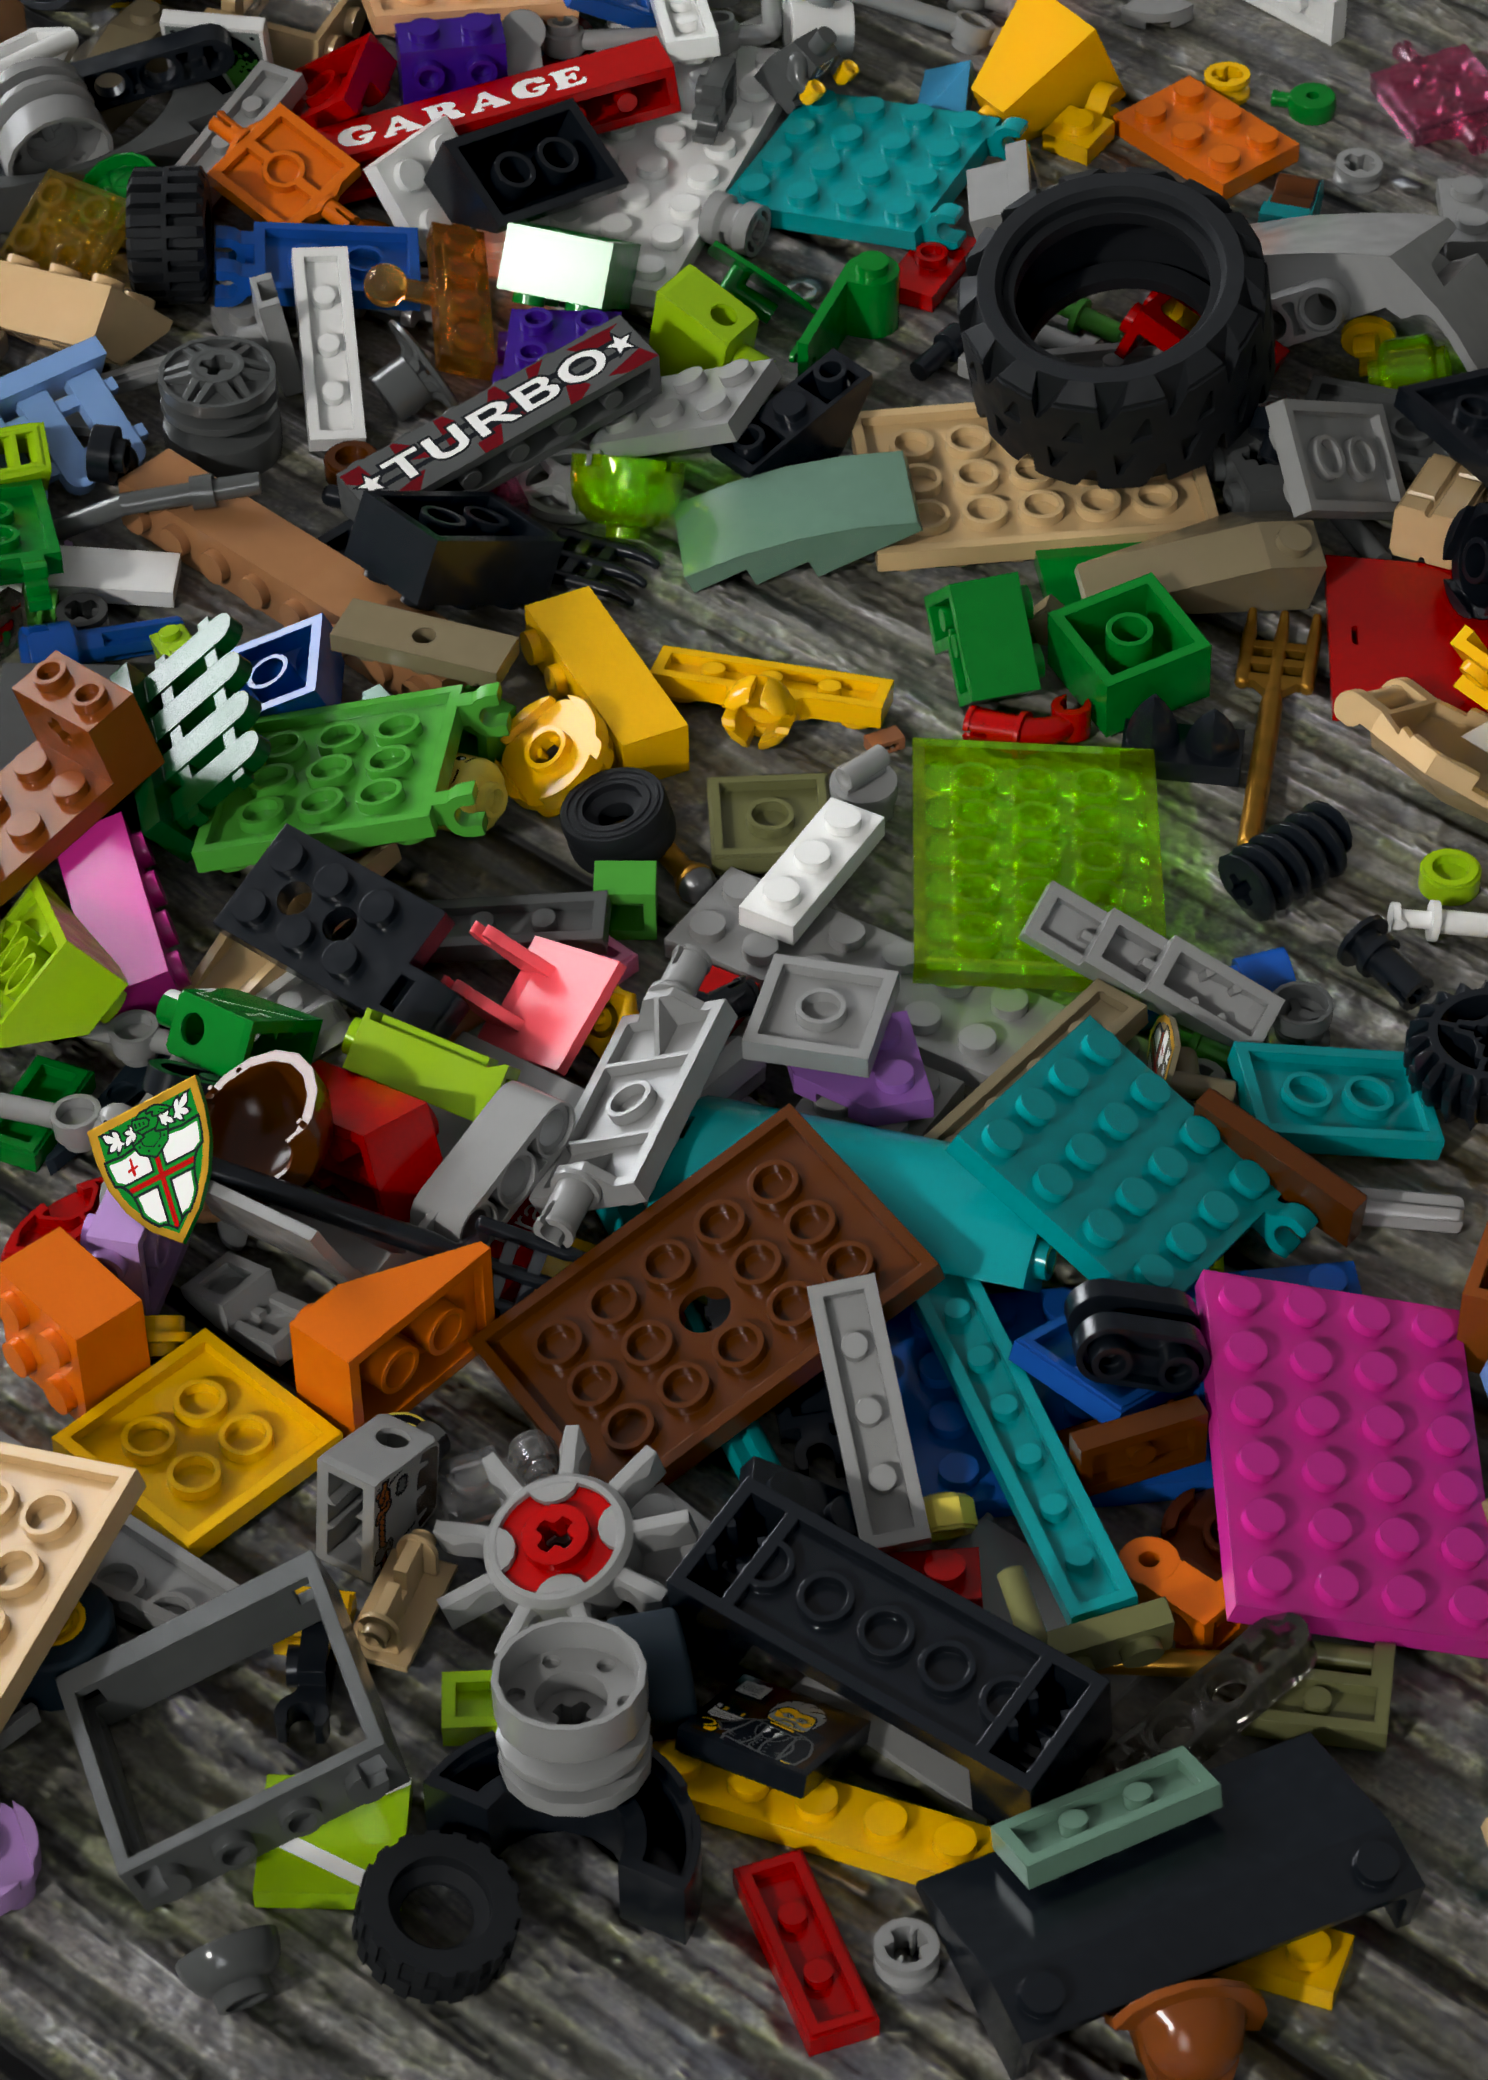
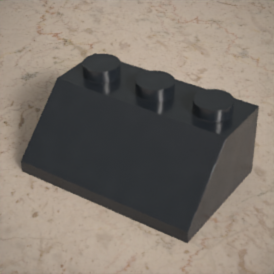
M573 98L443 141L424 178V182L451 223L495 234L506 231L508 222L529 223L626 189L629 184L628 179Z

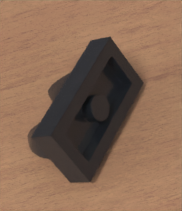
M1155 693L1137 707L1130 719H1125L1118 776L1239 787L1245 729H1235L1231 721L1216 708L1202 715L1193 725L1177 723L1170 708Z

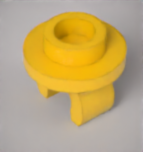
M1365 315L1350 320L1341 331V345L1348 354L1354 356V358H1359L1360 377L1382 374L1383 357L1390 354L1396 346V329L1387 320L1373 315Z

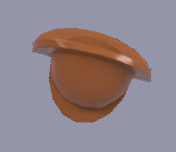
M1212 1978L1185 1981L1157 1989L1129 2003L1124 2009L1104 2016V2020L1114 2030L1129 2031L1137 2059L1144 2066L1147 2080H1233L1239 2063V2056L1243 2052L1245 2031H1260L1268 2015L1265 1999L1258 1989L1243 1981Z

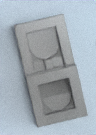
M228 1251L180 1287L184 1299L202 1316L250 1352L278 1367H281L293 1357L289 1323L309 1303L279 1291L271 1269Z

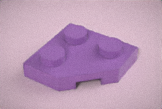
M907 1011L891 1014L869 1078L787 1066L794 1093L815 1102L823 1096L848 1108V1117L864 1125L875 1127L934 1117V1098Z

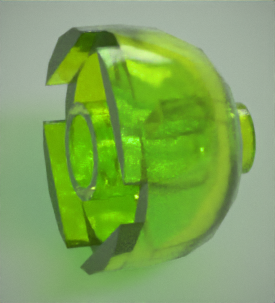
M572 452L570 471L572 497L577 509L587 520L600 525H606L605 537L639 540L640 529L662 525L672 517L680 504L684 488L686 462L671 461L670 472H666L667 461L592 454L591 465H586L587 454Z

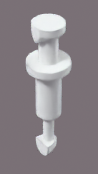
M1430 900L1427 911L1402 909L1400 902H1391L1388 908V932L1398 933L1399 930L1405 928L1425 929V938L1431 942H1436L1439 934L1488 937V913L1442 909L1440 900Z

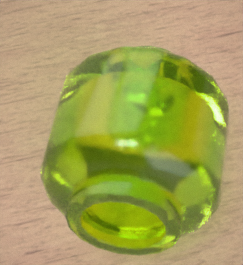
M1429 333L1386 339L1382 341L1378 348L1377 360L1368 361L1369 384L1391 389H1398L1400 386L1452 375L1451 358L1447 345H1439L1434 336Z

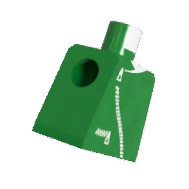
M231 988L184 989L182 992L170 989L163 994L156 1010L157 1022L162 1026L170 1028L166 1043L169 1053L220 1077L248 1058L274 1050L299 1053L311 1064L323 1019ZM256 1034H260L259 1038L254 1042Z

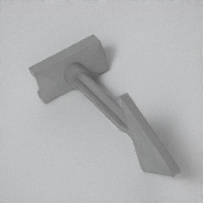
M268 272L251 277L249 279L257 323L236 329L237 334L231 336L254 341L270 352L276 363L277 381L285 397L302 393V374L272 274ZM168 354L102 373L101 378L104 380L113 376L119 386L118 394L116 395L158 383L159 364ZM79 412L65 417L76 436L90 435L91 431Z

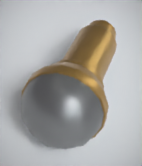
M674 842L665 855L658 860L673 876L675 891L679 898L687 903L697 904L716 883L715 873L708 865L691 861Z

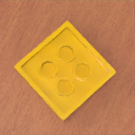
M204 1328L52 1436L51 1439L53 1452L137 1468L146 1484V1488L130 1514L200 1558L317 1471V1459L324 1452L343 1440V1432L207 1328Z

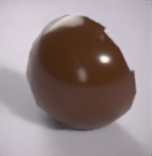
M274 1050L250 1057L224 1074L214 1086L209 1085L207 1088L208 1093L205 1095V1099L208 1105L213 1133V1156L306 1187L325 1162L334 1137L328 1088L315 1069L299 1053ZM246 1196V1197H248V1198H250V1199H253V1200H255V1201H257V1202H259V1203H261V1204H263V1205H265V1206H270V1205H272V1204H269V1203H266V1202H263V1201H260V1200L251 1198V1197H249V1196Z

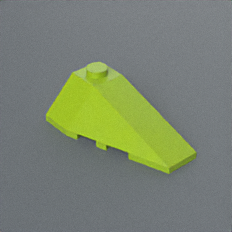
M37 875L0 921V1049L89 1035L99 1021L106 1024L113 1019L121 1009L127 996L124 989L128 986V982L119 965L47 882Z

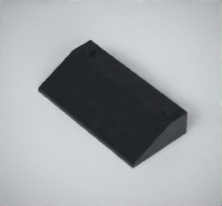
M1311 1732L1208 1770L1221 1784L1222 1808L1030 1890L996 1852L917 1881L915 1888L1011 2080H1016L1026 2075L1032 2052L1043 2040L1102 2018L1107 2014L1122 2010L1129 2003L1157 1989L1185 1981L1201 1979L1383 1906L1396 1929L1410 1924L1426 1885L1391 1822Z

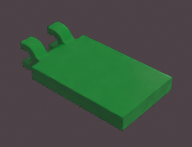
M42 479L0 484V586L24 583L29 612L53 609L48 577L52 574L64 573L61 549Z

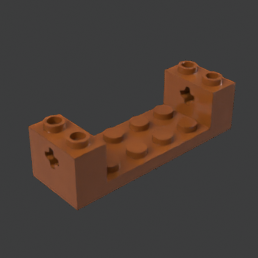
M57 650L38 663L30 673L12 687L37 740L19 753L13 761L0 771V907L165 763L134 694Z

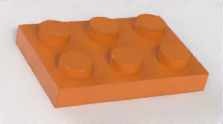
M1190 75L1113 115L1115 134L1186 180L1189 178L1220 194L1226 200L1299 160L1300 143Z

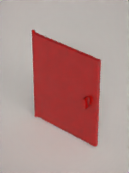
M1336 555L1324 556L1327 564L1324 580L1333 721H1340L1334 713V703L1340 693L1351 689L1372 691L1382 688L1387 681L1398 677H1408L1414 680L1434 697L1467 713L1475 707L1488 713L1486 709L1453 687L1462 676L1459 667L1463 664V660L1450 642L1467 625L1475 631L1488 649V619L1464 618L1452 607L1444 585V579H1452V569L1448 570L1419 562ZM1356 632L1355 639H1352V633Z

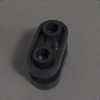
M1097 1278L1079 1284L1067 1296L1064 1304V1314L1070 1336L1072 1337L1074 1356L1079 1371L1087 1379L1102 1384L1166 1393H1179L1197 1386L1207 1376L1211 1364L1210 1355L1204 1335L1201 1332V1322L1196 1304L1187 1293L1174 1288Z

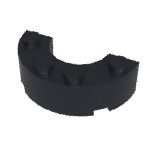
M494 1730L460 1746L441 1761L424 1780L423 1792L427 1830H439V1833L452 1835L454 1831L467 1835L466 1839L477 1844L481 1841L492 1849L491 1853L496 1858L509 1845L534 1834L565 1831L591 1837L611 1850L619 1861L620 1918L684 1945L687 1944L697 1923L702 1903L703 1878L699 1814H696V1810L688 1795L687 1783L679 1771L656 1749L653 1748L651 1773L637 1794L612 1810L587 1817L551 1816L525 1806L510 1793L499 1770V1748L496 1743Z

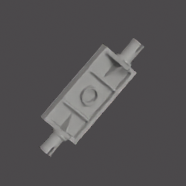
M685 944L683 948L681 945L676 946L661 979L651 984L643 998L640 1013L622 1016L574 1109L576 1120L570 1141L535 1186L529 1197V1201L540 1215L533 1225V1232L536 1236L559 1248L563 1244L567 1249L573 1244L576 1233L587 1211L622 1205L632 1206L647 1202L654 1191L657 1180L673 1148L678 1143L679 1136L695 1103L700 1098L702 1089L719 1055L722 1053L724 1045L738 1018L726 998L704 1002L695 997L705 976L712 968V960L702 948L693 944Z

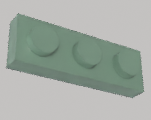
M1181 1745L990 1826L992 1847L1005 1864L1030 1890L1222 1808L1221 1784Z

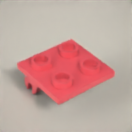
M475 921L469 931L470 935L482 944L492 948L521 971L501 1005L459 979L453 981L444 974L440 982L458 994L469 1005L471 1011L486 1021L477 1036L478 1038L551 1073L565 1077L627 967L618 960L536 935L527 949L489 924L485 927L479 921Z

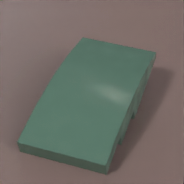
M903 451L846 455L785 466L751 476L750 478L747 477L726 483L672 505L684 578L694 593L744 570L748 571L755 584L758 585L809 562L817 576L820 577L923 531L909 464Z

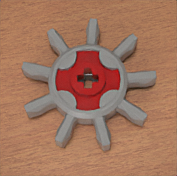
M566 1425L559 1448L560 1462L557 1475L544 1477L525 1485L518 1478L512 1465L497 1454L491 1452L484 1457L482 1463L489 1482L495 1493L505 1501L494 1515L490 1524L480 1525L461 1521L436 1520L433 1534L444 1553L463 1557L484 1558V1565L487 1573L436 1599L452 1629L455 1630L504 1604L513 1615L494 1651L495 1656H497L508 1639L535 1623L558 1617H591L600 1620L615 1610L623 1601L637 1606L644 1612L670 1607L667 1588L659 1581L641 1574L644 1553L694 1544L699 1539V1533L688 1509L634 1519L630 1511L632 1507L666 1474L657 1452L646 1445L606 1483L595 1477L588 1476L592 1458L590 1446L580 1426Z

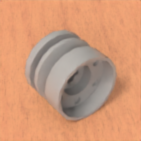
M35 57L15 63L0 73V164L6 176L54 171L81 164L114 150L112 135L101 113L95 107L94 99L87 90L83 77L72 64L58 58Z
M558 1617L532 1624L508 1639L493 1661L491 1675L493 1712L497 1722L496 1743L499 1748L498 1763L507 1790L525 1806L551 1816L587 1817L612 1810L637 1794L651 1773L653 1742L650 1734L651 1717L648 1712L649 1686L647 1663L638 1643L618 1626L591 1617Z

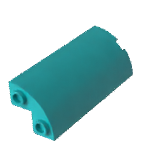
M711 1095L699 1098L686 1122L685 1136L683 1139L679 1138L678 1143L673 1148L657 1180L656 1187L649 1197L647 1208L781 1109ZM800 1113L939 1263L943 1273L1036 1293L1040 1292L1043 1280L1048 1281L1052 1277L1058 1252L945 1151L951 1142Z

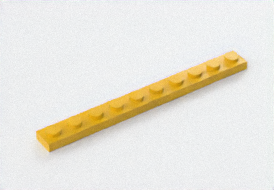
M676 1738L654 1741L653 1748L679 1771L687 1783L688 1795L701 1821L797 1850L802 1848L804 1852L916 1885L917 1881L995 1852L992 1847L990 1827L828 1778L807 1796L800 1799L679 1753L678 1750H675ZM1328 1928L1211 1975L1224 1979L1243 1981L1254 1988L1332 2011L1353 1954L1355 1935Z

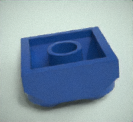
M323 613L234 647L230 651L237 652L252 664L251 676L239 691H246L261 702L262 710L260 716L341 704L345 662L340 652L331 650L329 634L334 627Z

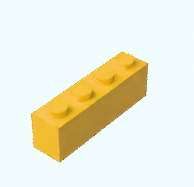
M590 586L524 605L526 630L520 632V645L526 661L531 666H538L544 675L547 690L555 700H570L568 695L577 696L603 718L609 733L608 747L614 753V762L611 769L619 767L639 768L652 773L659 780L688 771V723Z

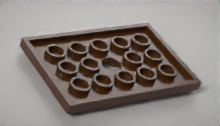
M789 1103L468 1339V1342L478 1358L558 1454L565 1426H580L590 1446L592 1458L588 1476L608 1483L637 1453L648 1445L657 1452L666 1471V1474L656 1485L663 1483L668 1486L823 1370L807 1286L875 1273L885 1323H887L946 1278L939 1263ZM706 1295L707 1298L711 1299L728 1298L730 1300V1313L719 1327L703 1333L692 1332L685 1328L687 1318L684 1312L695 1299Z

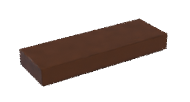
M1209 1088L1195 1102L1193 1115L1209 1119L1217 1127L1220 1139L1243 1160H1251L1259 1164L1267 1172L1270 1184L1282 1194L1278 1199L1282 1203H1299L1307 1207L1318 1219L1316 1227L1346 1248L1361 1233L1368 1199L1366 1194L1215 1089Z

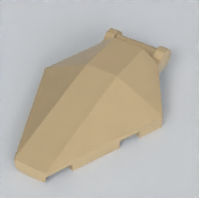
M1408 677L1391 679L1382 688L1372 691L1351 689L1338 695L1334 703V713L1338 720L1346 726H1364L1370 731L1372 748L1440 801L1488 823V753L1461 737L1465 733L1488 721V713L1476 707L1470 709L1468 713L1434 697Z

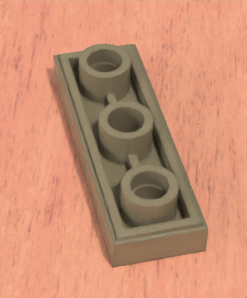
M356 598L352 599L329 634L332 651L356 656L363 661H378L411 669L417 674H432L466 682L468 685L476 688L489 683L500 682L501 684L520 653L519 637Z

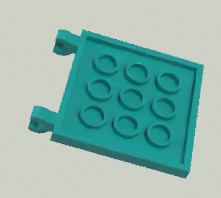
M826 89L827 92L820 100L811 105L805 106L802 104L791 112L727 192L736 196L738 203L745 204L746 202L753 201L769 207L771 212V228L914 251L923 242H938L943 244L948 250L958 249L967 237L966 231L955 230L948 225H955L964 214V208L953 202L967 185L966 170L980 167L988 156L1006 160L1005 144L1015 142L1012 137L1020 138L1028 128V121L1019 117H1010L1002 123L999 117L980 115L975 111L958 112L932 108L923 103L905 104L884 101L876 96L857 97L837 94L832 90Z
M1090 1015L959 1132L945 1150L1088 1280L1106 1278L1174 1288L1187 1293L1196 1284L1203 1269L1210 1270L1251 1227L1265 1239L1273 1252L1286 1259L1302 1242L1289 1228L1303 1239L1318 1224V1219L1307 1207L1299 1203H1282L1278 1201L1282 1194L1270 1184L1267 1172L1259 1164L1251 1160H1243L1220 1139L1219 1130L1209 1119L1193 1115L1194 1107L1173 1090L1161 1076L1155 1074L1127 1049L1113 1033L1106 1030Z

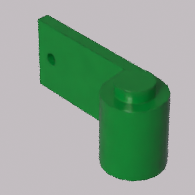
M870 250L860 253L846 263L804 333L790 352L789 362L798 363V376L831 349L838 350L847 335L864 339H879L893 334L898 329L900 268L894 259L880 251Z

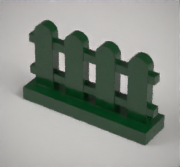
M227 613L218 614L213 619L208 616L197 625L198 632L170 657L163 654L154 662L155 670L148 676L127 662L110 676L112 682L134 694L165 760L163 765L134 789L142 833L145 837L186 863L193 858L191 851L198 830L210 819L209 811L237 787L245 790L255 781L254 773L265 764L271 752L269 740L253 730L248 731L257 722L261 714L262 705L258 699L246 691H239L251 676L252 664L237 652H230L240 641L243 626Z

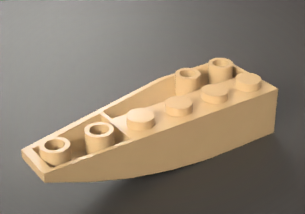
M11 253L8 254L6 261L0 260V330L7 331V335L36 346L61 351L96 335L107 353L105 362L122 366L171 329L173 320L154 310L155 300L132 291L123 292L125 284L115 278L93 273L92 279L89 281L81 279L82 274L80 272L55 263H51L49 270L46 271L39 269V263Z

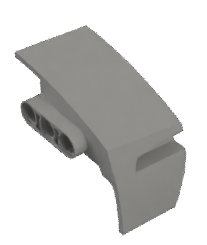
M1345 213L1308 215L1250 224L1260 240L1264 262H1267L1272 310L1278 311L1286 320L1287 326L1279 325L1273 321L1275 340L1283 346L1289 347L1327 335L1335 331L1345 320L1387 308L1400 319L1413 315L1430 317L1445 334L1467 372L1488 368V267L1478 253L1451 262L1439 253L1443 245L1457 229V226L1448 217L1411 213ZM1318 293L1330 297L1336 305V311L1324 307L1319 300Z
M465 1031L458 1036L454 1043L498 1060V1065L507 1064L520 1069L521 1073L517 1081L512 1080L505 1083L494 1094L473 1122L427 1103L435 1113L439 1123L437 1140L443 1161L415 1197L410 1210L409 1222L434 1231L455 1242L476 1233L475 1221L481 1215L508 1223L570 1141L575 1128L576 1115L574 1109L585 1090ZM210 1180L205 1201L212 1214L222 1222L345 1281H351L427 1258L275 1205L265 1206L215 1181ZM314 1183L307 1187L308 1189L346 1202L350 1200L333 1184L322 1190ZM490 1236L487 1245L490 1246L496 1237Z

